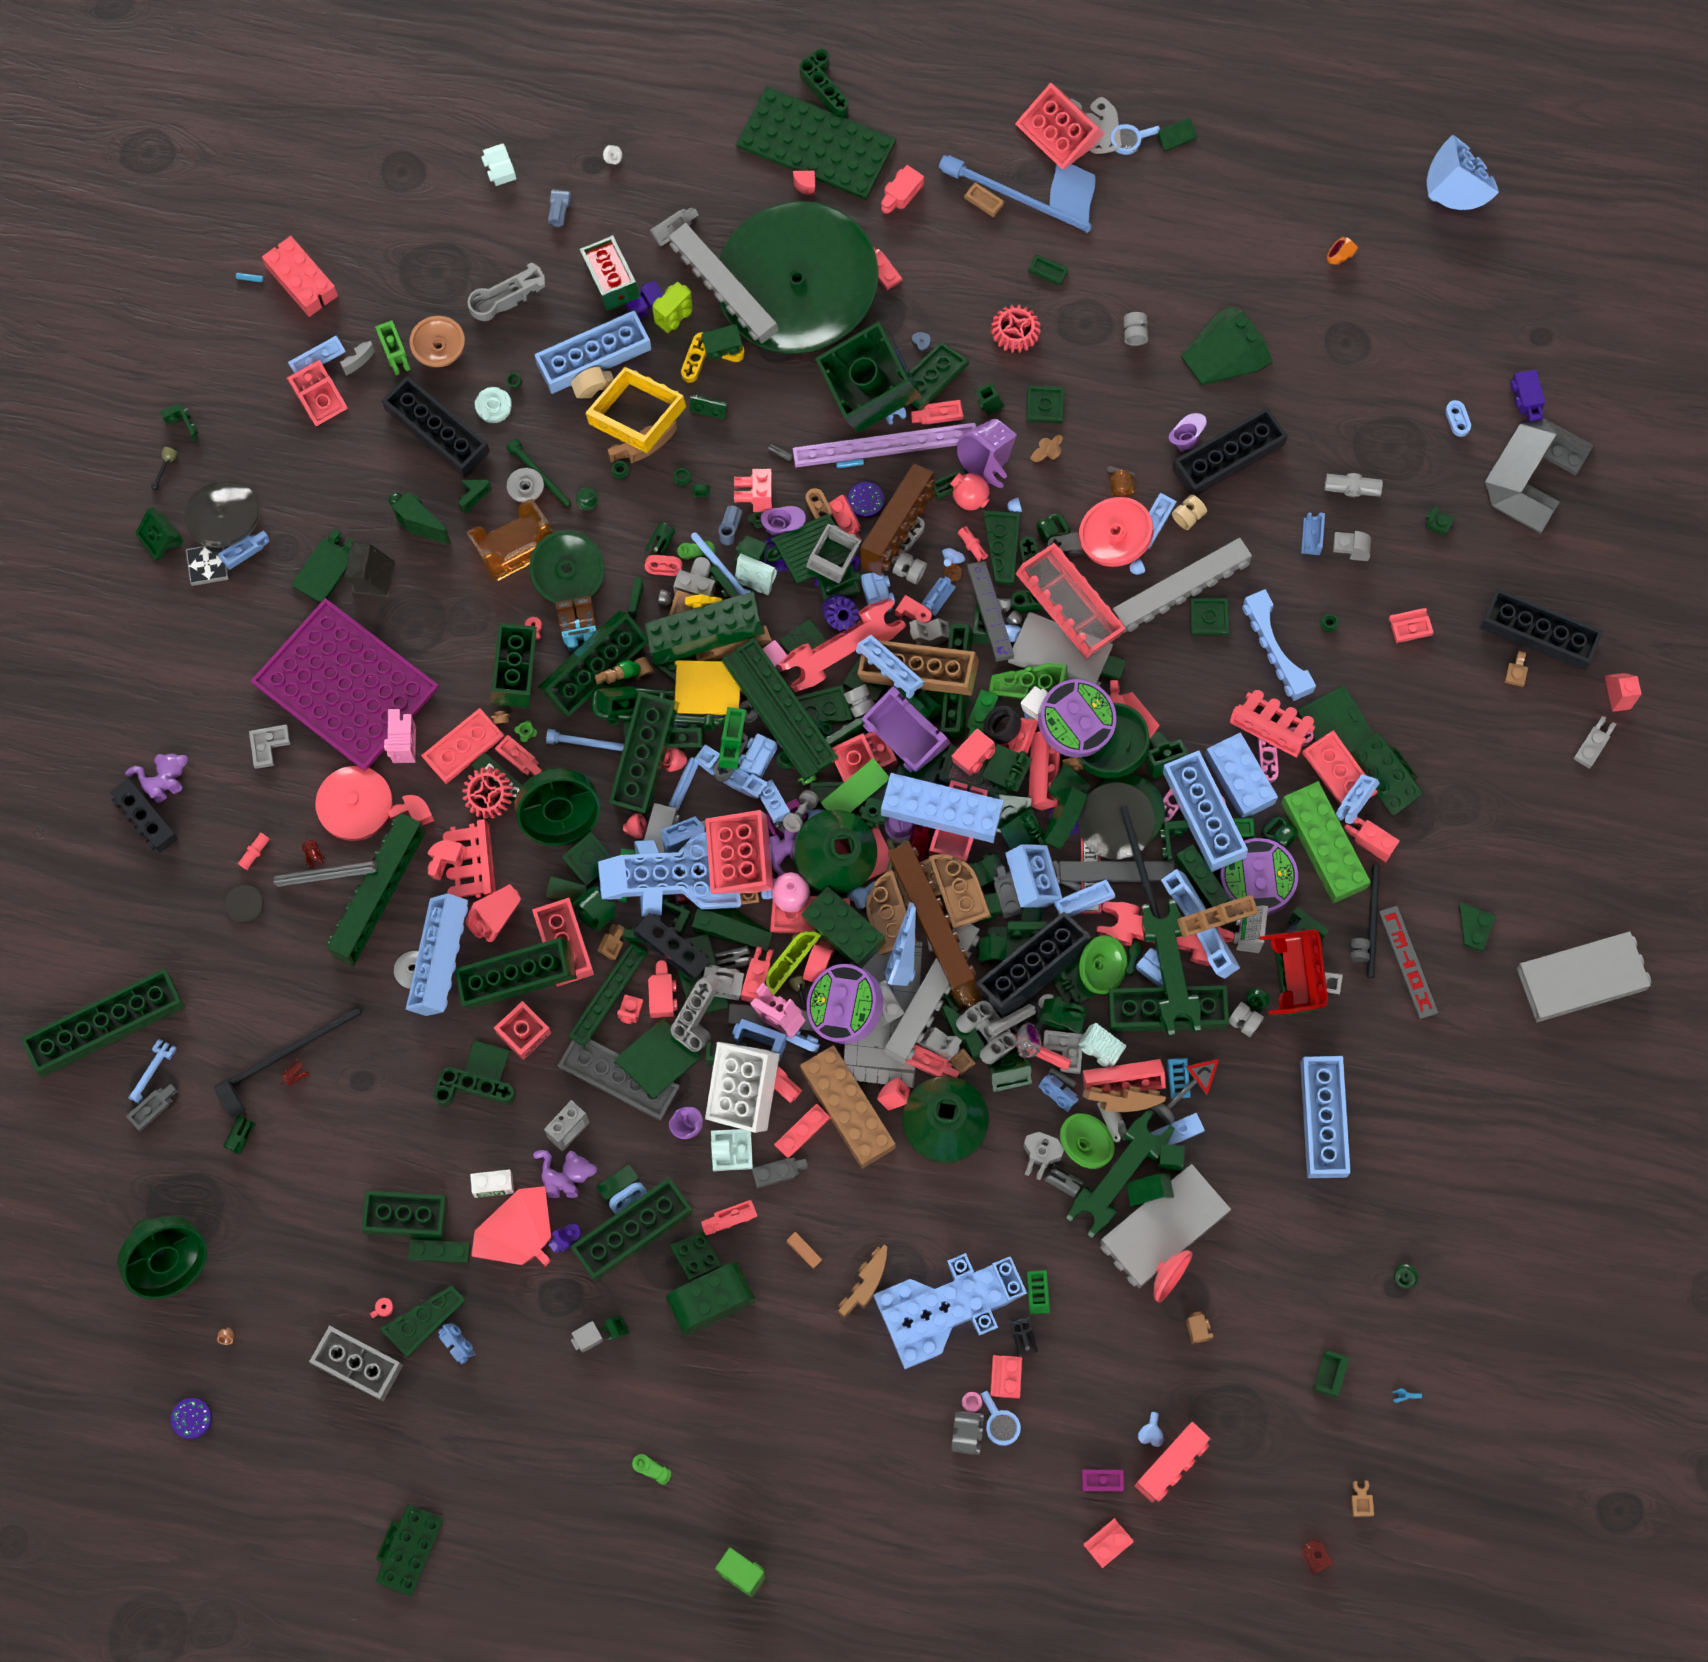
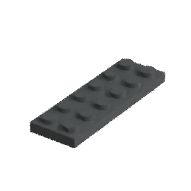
M591 1039L586 1047L573 1040L571 1041L558 1064L559 1069L662 1121L680 1088L679 1085L673 1082L653 1099L617 1063H613L614 1059L620 1054Z

